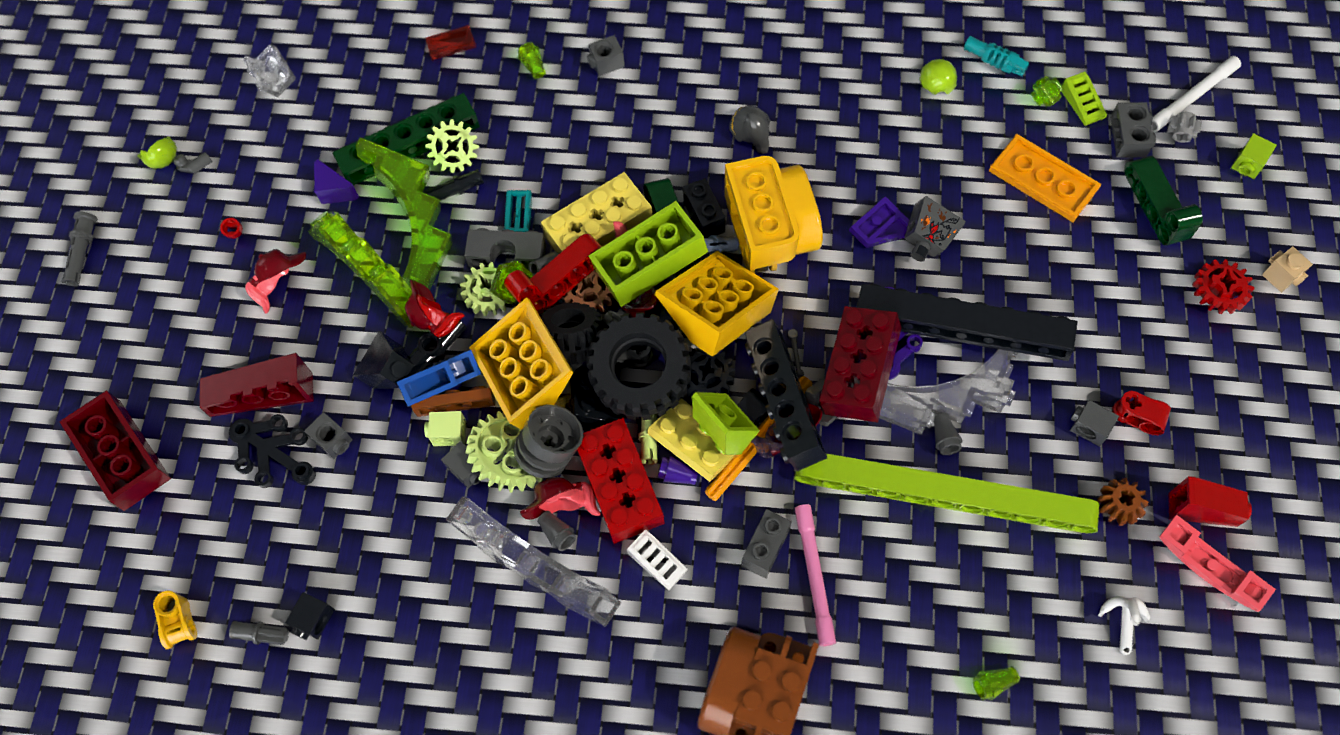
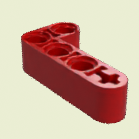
M583 234L532 278L529 279L521 270L511 272L505 279V288L518 303L527 297L538 314L543 313V310L553 306L595 270L589 255L603 246L591 234Z

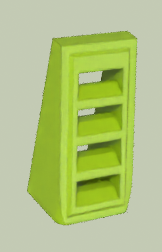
M1085 71L1064 80L1060 90L1084 126L1107 117L1099 96ZM1095 110V112L1087 114V111Z

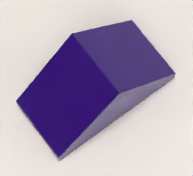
M317 159L314 162V192L321 204L353 201L359 198L352 183Z

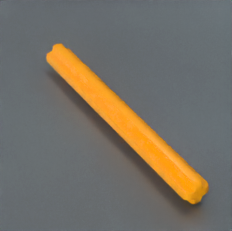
M802 376L799 378L805 394L807 388L812 386L813 383L807 377ZM769 415L758 427L760 431L742 454L735 455L706 488L705 494L711 500L717 501L771 437L773 434L772 427L776 423L774 419L771 420Z

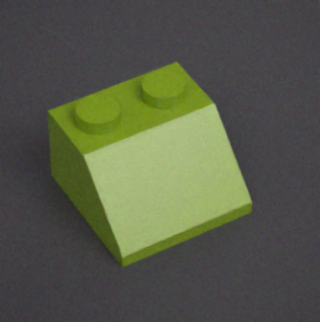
M695 392L693 394V418L698 422L700 430L711 437L716 443L715 447L725 455L742 454L760 430L727 393Z

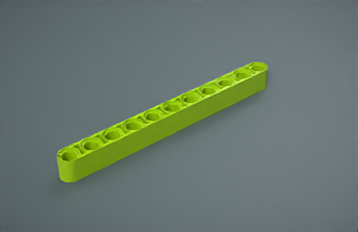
M827 453V459L795 472V480L808 485L1079 533H1096L1098 531L1099 503L1091 499Z

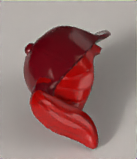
M412 279L409 280L411 295L404 309L411 325L422 330H430L436 337L448 335L465 315L461 312L449 314L442 311L440 304L435 302L431 291L425 285Z

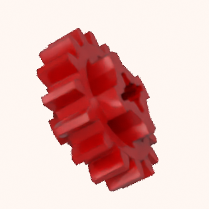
M1215 259L1210 265L1205 263L1194 276L1196 280L1192 283V286L1198 288L1194 292V296H1201L1202 299L1199 303L1201 305L1208 303L1209 311L1215 307L1218 308L1219 314H1222L1226 309L1230 314H1233L1236 309L1241 310L1252 299L1251 292L1254 290V287L1248 284L1253 279L1252 277L1244 276L1247 271L1246 269H1237L1238 263L1235 262L1230 266L1227 259H1224L1221 264Z

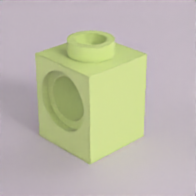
M461 411L429 412V422H425L424 425L425 437L429 438L433 446H455L460 441L465 444L466 419Z

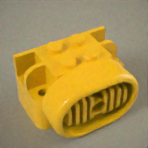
M760 156L725 164L724 196L746 269L755 274V269L769 266L770 271H776L777 264L791 261L798 254L816 251L821 248L823 230L820 213L808 176L802 166L793 165L779 168L777 161L770 156Z

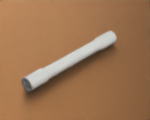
M1236 56L1229 57L1215 71L1175 102L1154 115L1151 124L1152 132H1158L1171 121L1172 116L1179 114L1213 86L1240 68V59Z

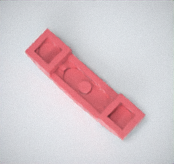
M1178 515L1174 516L1159 536L1170 551L1193 572L1222 593L1256 612L1261 611L1276 589L1251 570L1245 573L1200 539L1198 536L1201 533Z

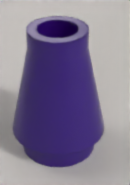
M671 456L669 458L663 457L657 478L663 479V482L695 485L698 472Z

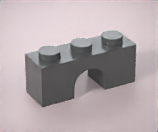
M486 228L469 229L464 256L469 268H480V263L488 267L490 262L495 263V259L501 253L511 252L515 254L514 259L518 270L529 271L528 267L531 261L545 256L546 242L543 233L532 230L514 232L509 229L502 231H493Z

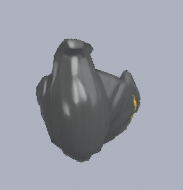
M753 105L737 109L729 124L732 135L739 142H752L756 146L758 153L765 154L768 152L769 116Z

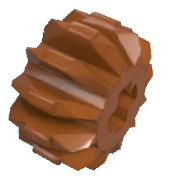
M1122 478L1119 482L1116 479H1112L1108 482V486L1104 485L1100 489L1102 495L1097 498V502L1104 505L1100 509V513L1107 512L1109 514L1108 522H1112L1116 518L1119 526H1123L1126 522L1133 525L1138 521V518H1142L1146 514L1143 508L1148 506L1149 501L1142 498L1146 494L1145 490L1138 491L1136 489L1138 482H1133L1129 485L1127 478Z

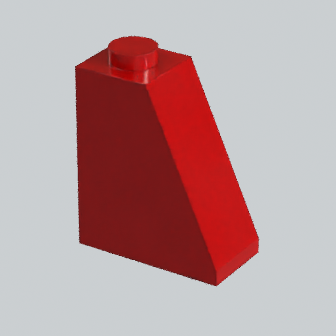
M1188 476L1168 493L1169 520L1178 515L1187 522L1238 527L1249 520L1252 513V506L1248 502L1247 492L1197 477Z

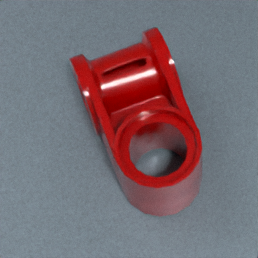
M1136 391L1126 392L1112 407V412L1119 415V422L1138 428L1150 435H1162L1164 433L1171 407L1167 403L1152 399Z

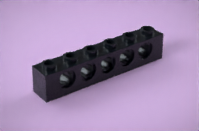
M771 319L746 331L745 335L748 342L744 345L750 358L753 357L754 362L751 363L752 369L756 377L761 379L758 387L764 399L767 398L768 400L765 408L771 420L774 419L776 423L772 428L779 442L782 441L783 448H780V452L785 463H791L795 470L799 471L827 459L825 449L779 327Z

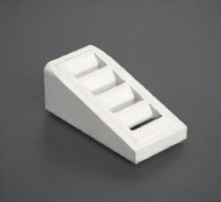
M644 530L627 549L628 555L668 591L688 571L647 530ZM648 542L650 546L641 555L639 551ZM657 550L659 554L649 563L647 559ZM666 558L668 561L657 571L655 567ZM672 565L675 566L676 570L665 579L663 575Z

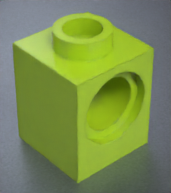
M1253 133L1231 168L1242 175L1255 179L1277 145Z

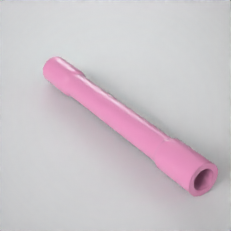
M808 504L795 507V514L803 544L816 616L815 624L819 646H830L836 644V637L828 608L814 533L815 525L811 505Z

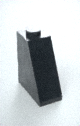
M378 331L353 376L373 389L399 388L397 381L408 377L414 364L399 343L383 332Z

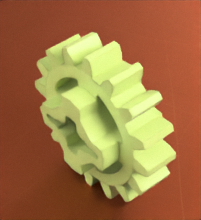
M450 120L449 125L446 126L441 121V128L438 129L434 126L432 131L435 134L427 135V139L431 141V143L425 145V148L431 149L427 157H434L435 161L432 165L441 164L442 172L446 167L450 168L451 173H454L456 167L462 172L464 171L463 164L470 167L472 163L469 159L477 158L473 150L478 149L479 145L472 142L477 136H470L471 128L469 127L464 130L462 128L463 122L455 126L454 121ZM456 131L459 134L457 136H449L445 132ZM437 139L441 143L442 148L439 154L436 151ZM460 139L456 146L457 152L452 150L444 154L448 147L447 141L453 143ZM465 139L468 143L467 154L463 150V142ZM448 157H455L460 162L449 163L444 160Z
M490 262L488 267L480 263L479 270H476L474 267L470 268L472 274H465L464 279L466 282L460 283L462 289L461 296L465 300L466 307H472L475 314L482 310L483 316H487L488 311H492L495 316L499 308L506 311L505 303L512 304L513 302L512 295L504 287L505 279L511 272L509 270L505 271L501 264L495 268L493 262Z

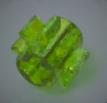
M1044 76L1033 84L1035 91L1031 92V95L1038 106L1044 103L1048 107L1060 100L1061 94L1059 92L1063 88L1056 77L1050 80L1048 76Z

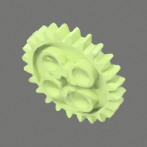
M500 411L497 412L495 419L488 414L486 421L480 419L477 427H472L471 434L468 436L466 443L468 445L465 453L469 454L467 463H474L472 472H481L479 480L489 479V487L494 483H498V491H501L505 485L508 486L510 493L513 492L515 486H518L519 490L523 492L526 484L530 488H534L536 481L541 482L543 478L530 475L519 466L514 457L513 447L521 429L510 424Z

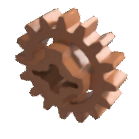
M595 270L575 286V296L572 293L573 288L563 296L565 303L577 302L587 304L589 307L599 309L602 313L605 312L604 305L611 306V298L614 297L607 287L605 291L602 290L603 281Z

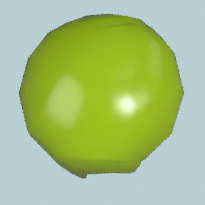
M935 59L922 67L919 79L923 88L929 90L934 95L939 92L950 94L957 85V72L951 62Z
M168 136L156 141L148 151L141 150L137 156L148 167L161 169L169 166L174 160L177 146Z

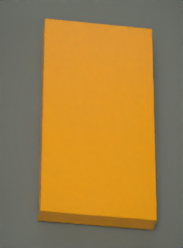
M1018 134L1014 136L989 169V172L1073 223L1102 185Z

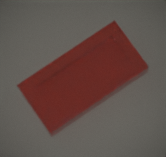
M469 25L425 37L432 60L476 48Z

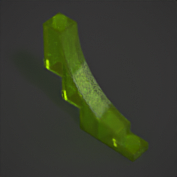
M360 137L356 144L358 157L365 163H374L375 177L394 194L401 204L410 225L412 243L408 265L403 275L404 286L411 291L409 280L412 279L425 285L430 290L452 245V234L433 227L441 211L440 199L423 193L430 178L429 165Z

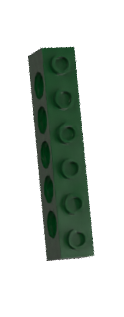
M462 93L438 105L431 106L416 115L409 116L392 126H387L370 136H365L348 146H343L339 150L332 152L345 179L354 186L431 150L425 148L426 144L431 143L427 139V135H434L435 133L432 131V128L435 126L440 129L441 121L446 126L449 125L450 120L454 121L455 126L463 122L462 128L466 130L470 127L471 131L479 128L480 125L474 109L465 94ZM456 131L445 132L449 136H457L459 134ZM438 139L436 140V147L441 145Z

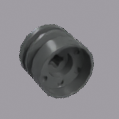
M544 405L536 408L529 415L524 428L515 440L513 451L516 461L528 474L538 478H553L560 475L582 443V425L575 415L560 406Z

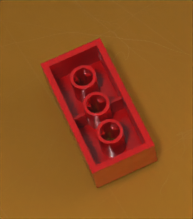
M624 418L583 433L582 443L577 452L613 543H618L638 535L644 530L648 531L665 524L664 514ZM611 454L613 457L607 459L606 455ZM622 478V482L616 483L615 479ZM632 502V507L626 508L625 503Z

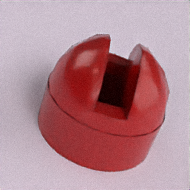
M226 218L222 221L220 230L226 237L235 239L242 235L243 227L235 218ZM228 229H237L234 232H228Z

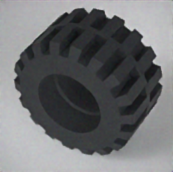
M574 302L553 305L551 308L543 310L544 312L540 313L539 316L568 364H582V362L587 361V357L591 355L589 352L591 342H597L595 335L602 329L601 315L597 312V309L589 307L587 304Z

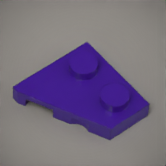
M885 196L853 224L849 231L866 248L904 239L909 219Z

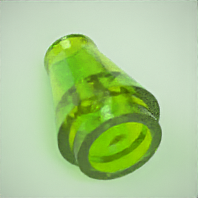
M532 42L520 46L517 51L518 59L528 69L534 79L543 77L546 71L539 47L535 46Z
M1013 666L982 671L973 678L974 689L982 700H993L1011 686L1020 682L1019 674Z

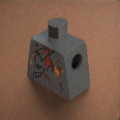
M925 196L914 205L905 234V240L914 245L911 257L916 261L924 262L927 255L935 257L942 253L966 221Z

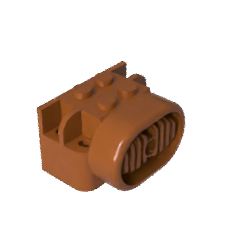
M731 627L724 640L697 721L698 728L712 735H791L819 644L813 642L811 647L792 640L790 636L783 637L775 633H766L760 636L738 627Z

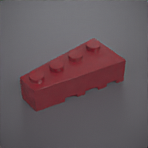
M297 353L200 378V408L209 417L314 402L313 373Z

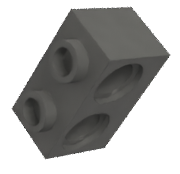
M1147 102L1117 103L1110 116L1116 158L1147 157L1151 148L1156 143V135L1152 133L1151 128L1152 113L1148 110Z
M766 509L742 557L741 567L767 579L790 531L792 521Z

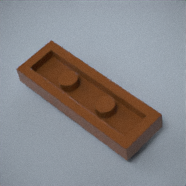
M475 386L469 391L448 390L445 394L434 395L411 405V408L417 417L428 416L429 412L462 411L495 406V396L491 388Z

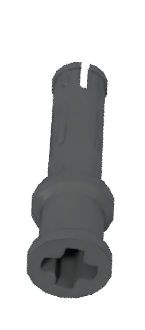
M82 211L74 213L75 224L73 230L69 233L71 247L62 278V283H66L69 286H79L86 250L93 241L94 237L91 234L93 226L97 224L98 220L95 215Z

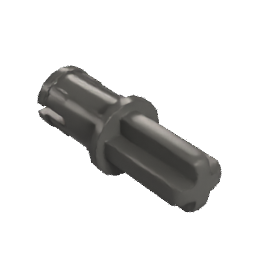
M233 621L229 629V637L231 639L253 641L255 645H259L261 642L284 645L289 638V630L287 628L267 626L263 622L252 624Z

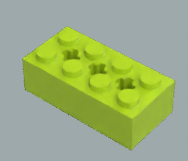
M674 201L590 254L589 258L599 277L620 307H623L708 253V249L702 233L678 202Z

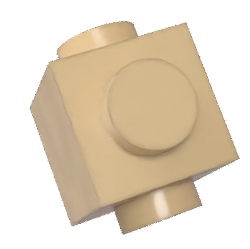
M1291 247L1285 253L1281 250L1268 261L1271 265L1262 276L1282 293L1292 284L1297 287L1309 276L1305 272L1313 264L1297 249Z

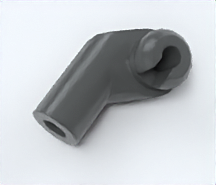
M206 152L194 160L186 159L182 154L176 156L173 160L177 166L176 169L180 172L197 173L213 162Z

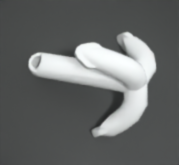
M1112 597L1101 606L1098 616L1102 617L1113 608L1122 606L1120 651L1124 655H1129L1132 652L1133 625L1137 626L1141 621V617L1145 622L1149 621L1150 614L1144 602L1137 597Z

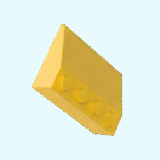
M716 251L656 290L655 296L689 341L713 357L771 313L779 288L721 252Z
M527 297L469 347L508 422L521 430L524 428L529 415L536 408L544 405H555L573 374L571 367L532 302Z

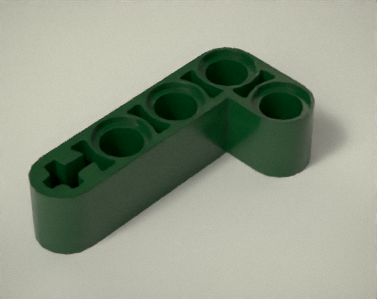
M1147 156L1127 162L1124 166L1126 179L1161 244L1167 246L1192 238L1203 221L1200 208L1196 204L1181 206L1155 157Z

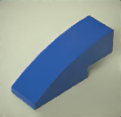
M467 350L397 381V384L408 407L481 375V371L472 351Z

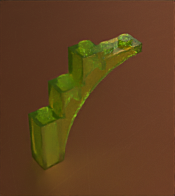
M326 211L319 215L310 224L312 228L307 232L313 239L326 246L349 266L385 303L403 325L413 328L414 326L411 325L404 309L411 295L410 286L391 264L385 263L364 238L358 237L339 213L333 211L329 213Z

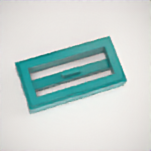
M507 190L504 229L513 230L514 232L530 231L531 190ZM513 196H517L515 228H511ZM522 196H526V197H525V212H524V227H523V228H520V225H521V211H522Z

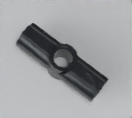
M460 320L455 328L444 337H436L432 332L420 336L417 343L418 346L408 356L414 364L408 376L432 366L434 362H439V359L443 360L446 350L466 329L465 324ZM437 346L434 350L427 351L429 347Z

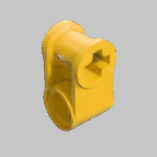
M163 591L158 594L153 602V608L158 624V635L163 647L170 649L178 642L186 639L190 641L196 639L197 629L192 619L188 600L184 596L172 591ZM175 600L174 608L168 612L169 603Z

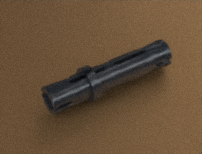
M476 169L459 177L456 175L452 180L411 195L410 198L417 211L450 196L462 195L464 191L484 184L479 170Z

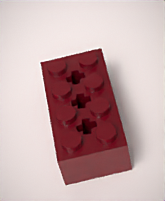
M844 307L819 400L825 415L878 423L901 332V324L897 312Z
M107 390L59 421L109 502L123 511L171 479L122 402Z

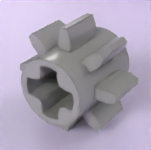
M1180 112L1177 117L1172 116L1167 133H1173L1172 138L1175 141L1186 143L1191 141L1192 138H1197L1202 122L1196 121V115L1191 112Z

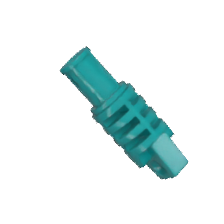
M969 36L963 50L981 57L984 63L995 66V68L1001 69L1003 72L1009 74L1011 72L1023 76L1028 68L1029 62L1020 58V55L1013 51L1010 52L1008 51L1009 49H1004L1000 45L997 46L995 43L987 44L973 36Z

